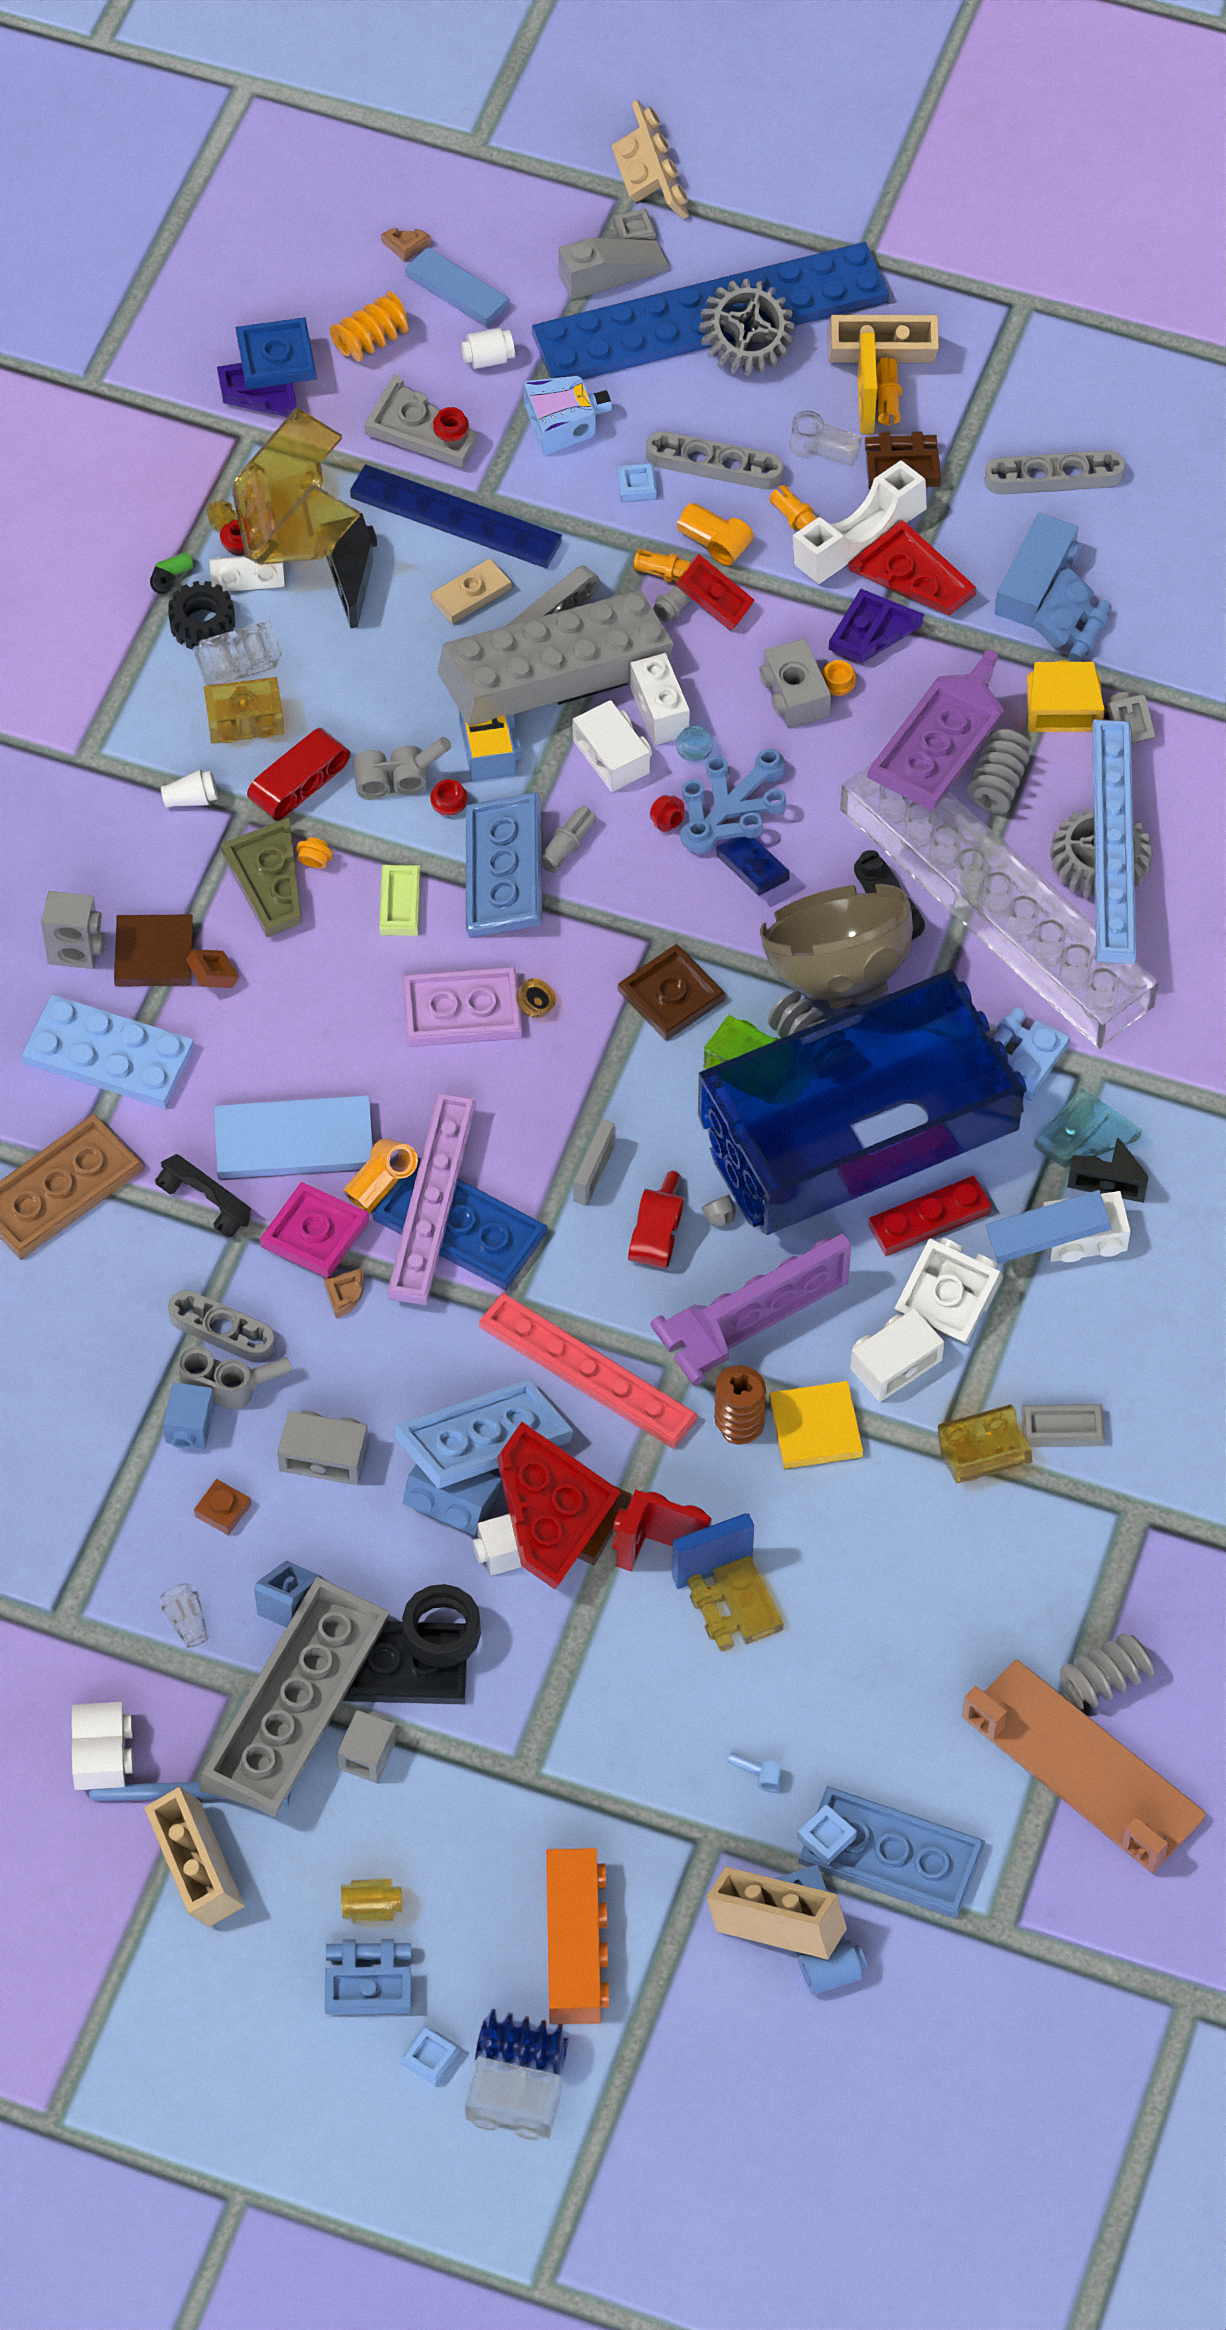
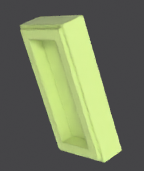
M382 865L380 935L418 936L420 865Z

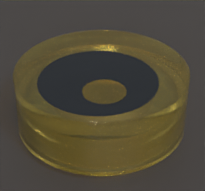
M531 978L526 980L516 992V1002L519 1008L533 1018L546 1016L556 1002L552 988L540 979Z

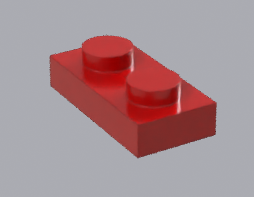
M700 554L692 559L674 584L730 631L738 625L755 601Z

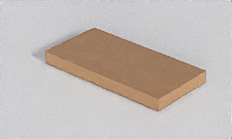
M93 1113L0 1181V1239L20 1260L141 1173L143 1171L142 1162Z

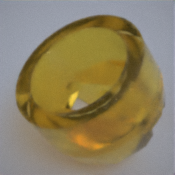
M216 500L206 504L207 516L214 531L221 530L224 525L235 520L236 512L232 510L233 506L230 502Z

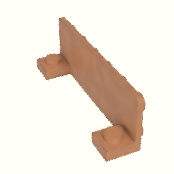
M1014 1660L984 1692L975 1685L965 1695L962 1718L1152 1874L1204 1821L1206 1813L1020 1661Z

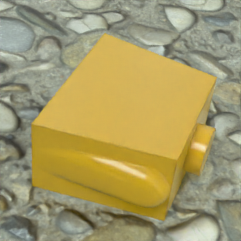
M1060 660L1057 662L1034 663V671L1028 673L1026 678L1028 732H1092L1093 720H1103L1104 718L1101 679L1099 673L1096 672L1094 662Z

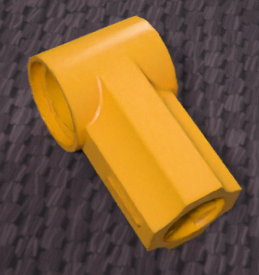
M689 503L682 511V515L677 522V530L706 546L713 559L725 566L732 565L754 540L751 528L742 520L733 517L725 520L697 503Z
M388 1138L379 1140L371 1149L370 1159L343 1189L345 1196L354 1205L370 1214L400 1178H406L414 1172L418 1162L417 1153L408 1144ZM397 1150L398 1160L391 1167L389 1162L390 1156Z

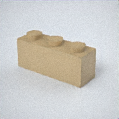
M831 315L827 327L828 363H858L860 335L862 333H875L876 363L886 356L894 358L897 363H934L939 350L938 315Z
M178 1787L145 1806L144 1809L188 1914L210 1927L245 1907L201 1801L181 1787Z
M725 1867L706 1896L717 1932L827 1960L847 1930L838 1894Z

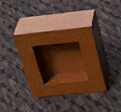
M192 949L186 959L201 987L233 988L239 978L223 950Z
M216 1479L194 1508V1514L196 1518L229 1536L251 1506V1500L247 1495Z

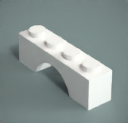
M900 460L874 478L871 490L865 501L850 517L835 524H829L821 517H818L792 535L795 566L817 584L825 581L845 567L852 559L901 520L907 523L927 509L925 478Z

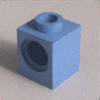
M172 1383L163 1422L166 1443L185 1450L194 1447L206 1448L215 1408L212 1388Z

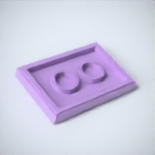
M516 966L402 975L407 1047L522 1038Z

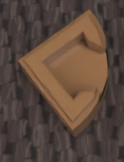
M398 228L381 234L382 243L404 262L431 244V236L419 229H414V231H398Z
M362 1268L324 1279V1287L336 1319L349 1313L360 1301L364 1289Z

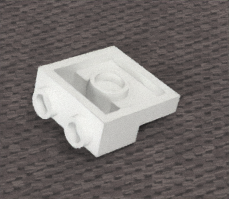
M942 1237L939 1243L929 1238L894 1309L905 1315L915 1308L934 1330L967 1345L983 1311H987L1003 1279V1275L1000 1271L996 1270L999 1264L980 1254H977L975 1259L961 1253L963 1247L949 1239Z

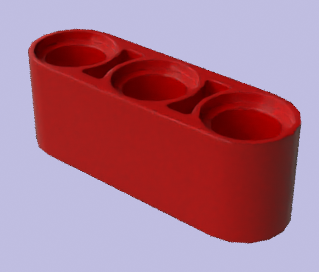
M317 728L258 775L250 784L247 797L276 821L281 820L345 767L350 758V750L326 730Z

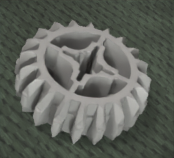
M748 278L743 280L741 288L738 287L734 280L729 282L728 291L723 287L717 288L715 292L716 297L709 296L706 301L708 308L702 309L700 317L705 321L700 323L699 331L706 333L701 339L702 345H713L707 353L708 356L720 355L719 367H723L726 361L731 363L730 371L732 374L737 372L739 366H743V372L746 376L751 374L753 366L760 374L766 370V364L772 368L778 364L777 357L784 358L788 350L785 346H790L794 339L788 333L793 332L795 323L787 321L793 314L792 309H781L786 302L785 297L775 300L773 298L776 292L775 287H771L767 293L762 291V281H758L755 288L750 287ZM734 304H748L746 310L742 312L731 311L730 314L723 312ZM759 308L768 315L773 328L770 327L771 323L764 321L760 317ZM749 314H750L751 317H750V321H749V324H750V327H749V328H750L751 331L748 332L747 336H746L745 339L743 340V336H744V332H745V331L743 330V329H744V324H743V322H746V320H747V318H748V316H749ZM720 326L723 327V331L733 336L735 346L725 339ZM763 341L771 343L758 351H746L747 345L752 342L763 343Z
M1086 806L1082 815L1073 811L1069 821L1062 820L1059 830L1055 831L1053 835V846L1050 849L1051 861H1053L1052 868L1054 873L1059 874L1060 884L1070 883L1069 888L1072 894L1082 890L1085 900L1091 894L1095 895L1093 812ZM1142 822L1133 823L1134 886L1138 887L1141 886L1144 876H1147V873L1150 871V861L1153 854L1149 834L1143 833Z

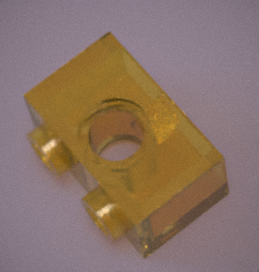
M277 677L203 686L211 744L221 742L233 743L237 740L252 738H270L275 735L284 734L283 712Z

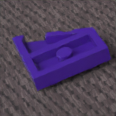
M241 363L217 366L223 403L292 419L299 418L293 383L246 389Z
M860 589L830 638L828 650L863 663L919 629L924 623V614Z

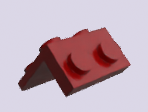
M635 1489L627 1510L620 1508L613 1526V1532H616L612 1549L617 1551L616 1567L632 1572L646 1538L673 1547L674 1539L712 1526V1518L697 1506H682L668 1501L666 1497L659 1493L651 1491L645 1493Z

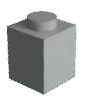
M356 1710L337 1752L339 1770L378 1783L396 1743L395 1723H392L388 1717L378 1712H369L367 1714Z

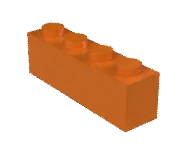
M597 1848L546 1849L549 2025L601 2023V2008H609L608 1982H600V1968H608V1943L599 1942V1928H607V1903H598V1889H606V1863H597Z

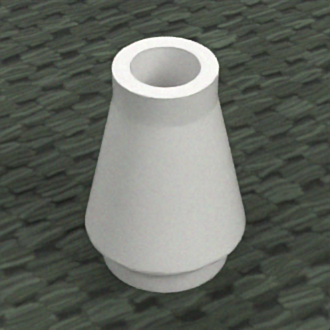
M199 769L171 784L161 786V794L166 808L210 805V801L218 799L217 787L211 770L202 772Z

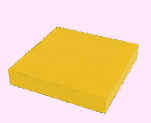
M862 333L860 335L857 377L859 427L861 435L874 434L877 399L875 333Z
M848 1381L769 1393V1403L783 1469L863 1457V1448Z

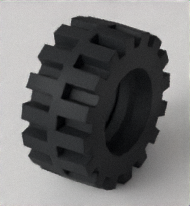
M195 581L192 587H189L187 584L181 586V593L177 590L174 592L173 600L170 599L168 604V615L171 633L173 637L176 636L178 643L182 645L186 642V648L192 650L194 646H198V651H205V646H210L212 650L217 648V642H220L222 645L227 642V636H232L233 627H235L233 600L227 590L223 592V587L219 584L212 587V582L205 581L204 585H200L199 581ZM199 610H208L216 614L213 618L202 622L187 618L191 613Z

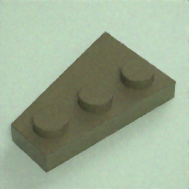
M285 818L221 843V853L265 936L270 937L300 925L301 914L290 818Z

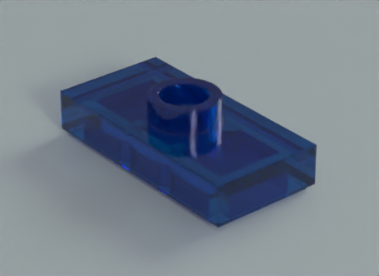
M745 836L731 838L716 846L717 857L758 896L790 880L789 870L755 838H747Z

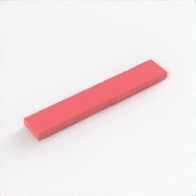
M503 1292L479 1320V1327L673 1449L678 1446L697 1422V1413Z

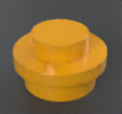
M831 661L821 671L831 695H846L856 685V673L851 665L845 661Z
M314 837L298 842L296 851L299 853L297 860L306 866L317 869L326 868L327 862L333 859L334 852L328 848L329 844L326 841Z

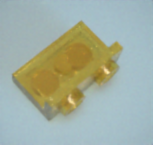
M1011 1404L941 1423L937 1427L941 1458L956 1484L972 1481L1000 1471L1012 1470L1018 1466L1033 1462L1031 1448L1018 1428L1016 1410Z

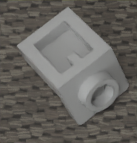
M1127 691L1110 697L1111 702L1104 706V715H1109L1110 721L1131 722V744L1152 740L1156 737L1145 694L1133 696L1132 691Z

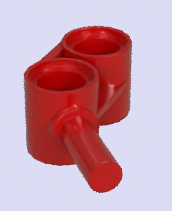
M669 1171L660 1190L644 1189L638 1210L637 1225L633 1231L629 1246V1261L664 1269L668 1268L675 1241V1235L672 1234V1230L677 1231L684 1205V1197L675 1195L681 1181V1175L678 1172Z

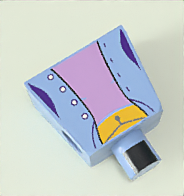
M578 376L523 382L524 407L543 456L593 437L596 433L595 415L612 411L608 391L604 390L588 394L582 378Z

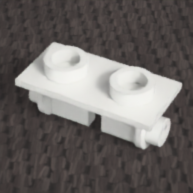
M271 552V554L230 558L216 556L217 559H209L212 587L219 584L223 587V592L226 590L241 591L285 587L282 553L275 554V552Z

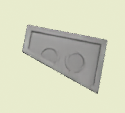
M395 373L364 425L366 435L461 468L464 467L477 444V433L469 428L466 436L458 441L449 442L438 438L433 431V421L440 410L428 402V397L419 391L415 393L405 386L404 380Z

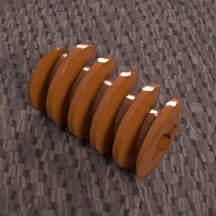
M743 1365L731 1366L724 1369L716 1380L715 1425L728 1443L737 1445L748 1444L756 1440L764 1428L766 1385L760 1373L753 1368Z

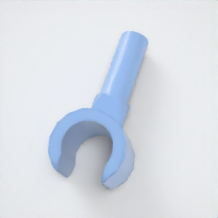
M734 1753L730 1754L728 1758L729 1763L752 1772V1774L759 1775L758 1788L770 1793H778L780 1791L783 1776L777 1763L764 1761L760 1764Z

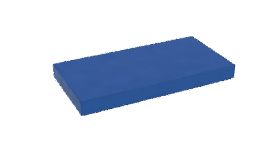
M417 1157L418 1162L414 1172L406 1178H400L373 1212L374 1221L400 1235L403 1233L421 1161L419 1157ZM458 1179L439 1255L507 1291L547 1234V1225Z

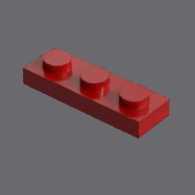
M973 1175L869 1217L868 1226L886 1257L991 1214L992 1206Z

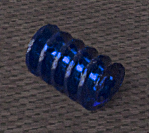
M492 2008L482 2023L475 2060H478L485 2050L487 2063L494 2064L500 2054H502L504 2067L511 2068L516 2059L519 2058L520 2069L524 2072H527L535 2061L538 2075H545L552 2065L554 2078L560 2079L567 2056L569 2038L564 2037L563 2024L558 2023L553 2033L549 2034L546 2020H541L537 2028L531 2030L529 2016H525L519 2026H514L513 2013L508 2012L502 2023L497 2021L496 2009Z

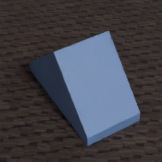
M285 1561L256 1582L254 1592L257 1615L287 1628L315 1578L319 1577L322 1579V1576Z

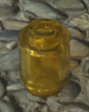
M392 1878L352 1880L351 1884L341 1885L342 1918L353 1919L354 1923L394 1921L395 1912H402L401 1886H393Z

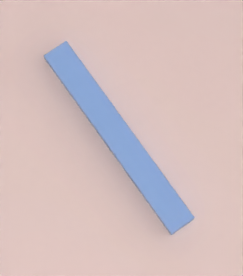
M1093 720L1092 761L1096 962L1135 964L1136 930L1131 722Z

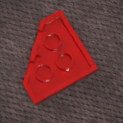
M521 1422L498 1454L497 1461L521 1566L555 1590L617 1500L621 1491L527 1424Z

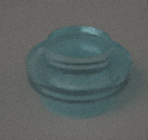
M689 726L678 735L676 750L685 760L701 761L711 754L713 739L703 727Z

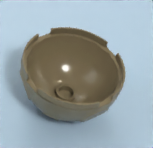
M876 884L877 893L857 894L855 885L821 891L780 908L774 912L776 922L768 929L766 923H763L760 928L762 946L770 965L777 972L779 979L786 985L813 1000L829 1001L832 1008L845 1007L852 1003L853 998L863 995L874 996L888 990L887 981L906 961L912 945V913L906 892L896 886Z

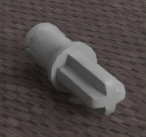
M583 806L577 809L563 828L558 827L554 831L553 840L542 851V867L545 870L556 873L572 851L579 849V841L596 821L595 814L589 808Z

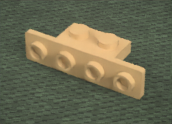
M636 100L631 104L639 128L611 145L628 195L636 203L661 188L668 206L682 219H685L689 216L685 205L688 202V197L681 185L677 183L676 177L679 176V172L674 162L667 155L670 147L665 137L659 132L660 119L652 107L646 108L639 100Z

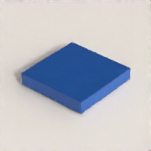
M306 317L235 327L246 389L317 380Z
M744 1513L674 1539L672 1579L677 1589L752 1562L754 1523L749 1513Z

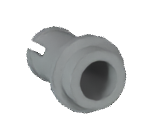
M674 586L666 595H659L656 598L653 609L658 618L668 622L669 620H676L680 615V610L693 599L677 586Z

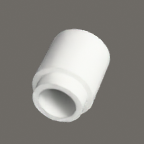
M501 328L470 333L466 334V342H461L463 360L465 364L471 363L473 369L507 363V359L515 358L514 343L510 330L502 331Z

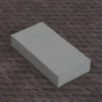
M601 1119L573 1181V1202L585 1206L589 1204L615 1146L614 1123Z
M1102 1404L1022 1405L1023 1447L1104 1446L1105 1434Z

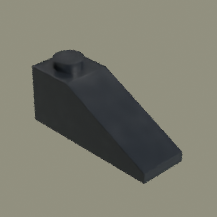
M362 513L320 522L322 548L350 629L358 627L373 565L372 548L377 547L375 530L372 525H366Z

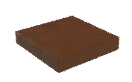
M193 914L117 915L114 965L115 986H191L192 970L186 959L193 949Z
M675 944L618 983V992L665 1041L725 1001V993L678 944Z

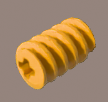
M389 291L385 297H378L374 304H366L362 310L353 312L351 317L343 318L340 324L331 325L330 336L335 347L342 355H351L353 359L360 362L363 360L361 349L368 355L374 353L375 349L372 342L379 348H383L386 345L384 335L390 341L397 340L396 329L401 334H407L409 331L406 322L407 315L399 298L392 291Z

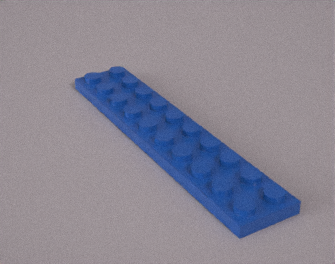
M862 242L533 324L532 335L550 379L570 376L586 379L712 347L713 345L706 346L701 343V339L706 333L699 331L700 323L705 321L700 317L702 309L708 308L706 301L709 296L716 297L715 292L719 287H723L728 291V284L733 280L739 288H741L743 280L747 278L751 288H755L757 282L762 281V291L766 293L771 287H775L776 292L773 298L777 300L780 297H785L786 302L781 309H792L793 314L787 321L795 323V326L828 318L831 315H840L888 303L889 292L867 243ZM734 304L723 312L729 314L731 311L742 312L746 310L748 304ZM759 308L760 317L764 321L771 323L770 327L773 328L768 315ZM749 314V316H748L746 322H743V324H744V329H743V330L745 331V332H744L743 339H745V337L747 336L748 332L751 331L750 328H749V327H750L749 321H750V317H751L750 314ZM720 326L725 339L728 342H733V336L723 331V327Z

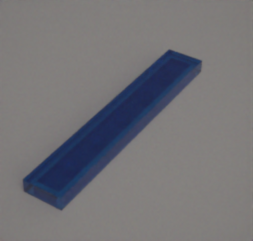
M367 464L364 465L350 489V498L546 569L562 543V534Z

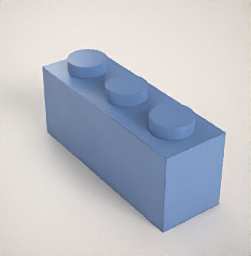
M1038 512L997 592L995 615L1033 628L1030 624L1060 572L1066 570L1069 562L1075 564L1079 556L1082 544L1077 542L1078 526Z

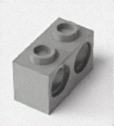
M48 891L41 920L48 964L93 969L96 955H102L105 943V934L100 932L102 915L100 911H96L94 896Z

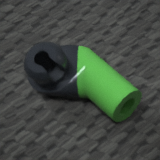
M184 552L156 563L150 577V586L153 591L158 594L168 593L172 589L178 574L194 568L189 553Z

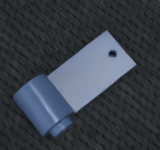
M818 1865L774 1878L790 1883L799 1882L802 1886L827 1891ZM842 1936L828 1960L795 1952L805 1982L812 1995L861 1980V1971L867 1969L866 1959L861 1946H853L849 1939L845 1940L844 1936Z

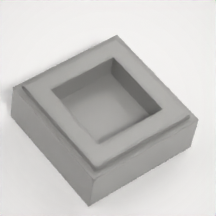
M647 208L613 215V225L618 239L656 241V233Z

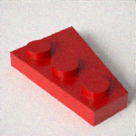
M903 520L848 563L849 571L948 616L976 595V586Z

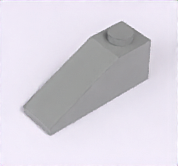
M591 237L559 247V277L571 300L669 271V264L657 241Z

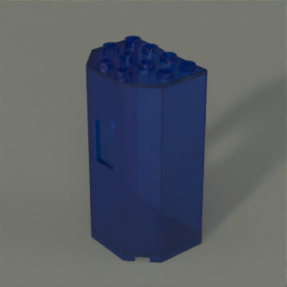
M952 969L699 1072L698 1116L702 1128L708 1129V1136L712 1145L709 1149L714 1164L749 1225L752 1227L760 1226L761 1232L766 1235L772 1234L1019 1130L1021 1113L1024 1112L1023 1097L1027 1091L1024 1078L1019 1071H1013L1002 1042L999 1040L995 1041L994 1038L990 1039L986 1033L990 1031L987 1017L983 1011L976 1010L971 1002L972 997L967 984L963 980L959 981ZM901 1104H915L925 1111L928 1118L926 1123L864 1149L850 1125Z

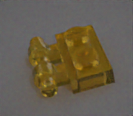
M751 1556L713 1569V1579L716 1583L714 1586H706L700 1574L693 1575L687 1580V1584L692 1592L689 1597L694 1608L700 1609L706 1621L704 1628L710 1640H715L721 1652L727 1651L734 1646L730 1634L738 1631L745 1645L783 1630V1621ZM724 1601L731 1615L728 1617L721 1616L715 1605L716 1603Z

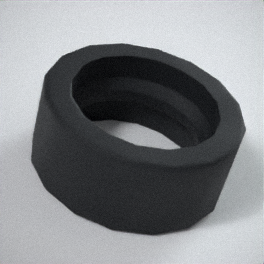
M447 1584L431 1585L416 1592L406 1603L402 1616L405 1645L412 1656L423 1664L438 1668L455 1666L468 1659L477 1648L481 1636L479 1608L471 1595L459 1587ZM446 1607L454 1609L463 1615L466 1621L465 1632L459 1639L451 1643H430L424 1640L418 1633L417 1624L419 1618L433 1608Z

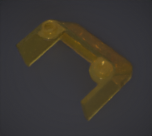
M297 407L238 474L232 489L245 557L258 565L319 560L324 556H329L333 552L337 541L360 516L358 510L321 489L323 484L321 463L342 440V434Z

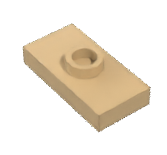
M488 559L431 592V601L454 624L512 590V584L491 559Z

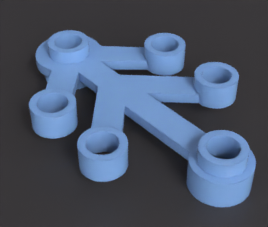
M775 749L761 751L755 759V768L729 794L726 778L729 775L727 760L721 756H714L708 759L705 766L707 777L712 782L715 808L704 819L702 802L705 800V789L703 783L698 780H689L684 783L682 794L685 803L688 804L690 822L681 829V842L689 852L701 855L710 852L717 840L743 836L755 838L761 835L763 823L759 814L767 812L770 814L782 813L787 807L786 795L781 789L774 788L766 791L763 798L746 799L762 782L774 783L784 777L786 768L782 754ZM692 791H698L696 794H689ZM773 800H780L779 802L771 803ZM742 816L740 823L722 824L727 818ZM749 824H756V825L753 826V827H748V826H747V825H749Z

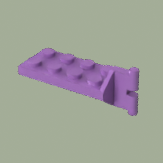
M986 650L970 674L938 676L872 763L867 778L934 811L1001 720L1004 709L988 688L998 654L993 650Z
M843 1233L832 1239H822L809 1252L798 1258L792 1256L779 1265L778 1269L765 1276L757 1275L753 1277L743 1288L732 1294L725 1293L717 1297L710 1306L694 1304L667 1320L660 1315L650 1322V1326L669 1352H673L681 1347L683 1348L674 1356V1360L692 1385L697 1386L706 1379L704 1373L729 1360V1349L848 1284L852 1244Z

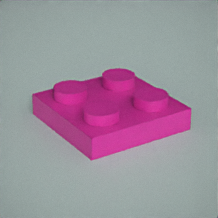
M301 1182L261 1236V1247L329 1278L368 1224L369 1214L358 1207Z

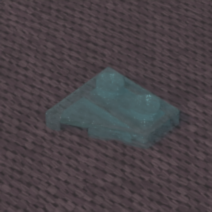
M1082 1088L1035 1138L1034 1147L1063 1168L1071 1166L1073 1155L1098 1156L1112 1151L1115 1148L1117 1138L1124 1145L1136 1142L1141 1137L1142 1129Z

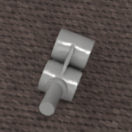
M441 737L423 751L415 746L399 747L391 753V762H387L385 754L376 750L363 751L354 757L353 765L358 796L366 800H373L387 796H410L423 792L427 788L426 772L429 770V765L451 749L450 741L446 737Z
M202 1346L188 1347L182 1351L178 1358V1368L182 1384L212 1388L214 1403L232 1410L241 1409L251 1401L252 1390L256 1389L257 1384L292 1372L288 1357L250 1370L240 1360L230 1359L221 1362L213 1359L211 1352ZM195 1368L204 1369L203 1372L198 1374L190 1373ZM230 1382H240V1383H241V1385H239V1386H237V1387H227V1386H225L226 1384H228V1383H230Z

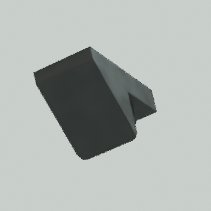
M1117 1138L1112 1162L1103 1161L1091 1155H1073L1067 1188L1087 1192L1100 1190L1101 1194L1121 1191L1122 1199L1144 1203L1149 1176L1124 1143Z

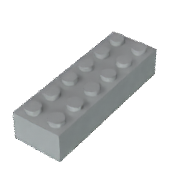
M642 590L443 643L437 672L470 727L505 714L507 716L628 683L630 682V662L666 653L669 660L674 643Z

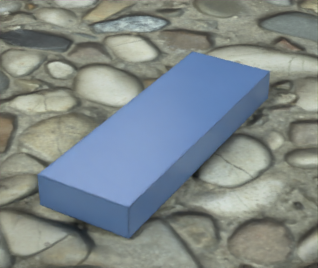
M429 247L405 268L406 277L486 327L509 307V298Z
M1100 1190L985 1224L998 1264L1112 1229Z

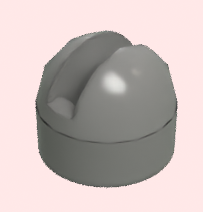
M730 1194L701 1207L710 1224L718 1227L731 1223L736 1213Z

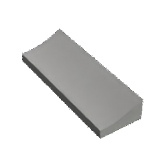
M316 1577L203 1770L199 1791L246 1804L276 1817L386 1625L390 1612Z

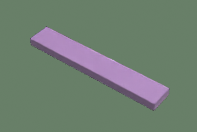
M437 1093L388 1288V1299L427 1306L476 1108V1099Z

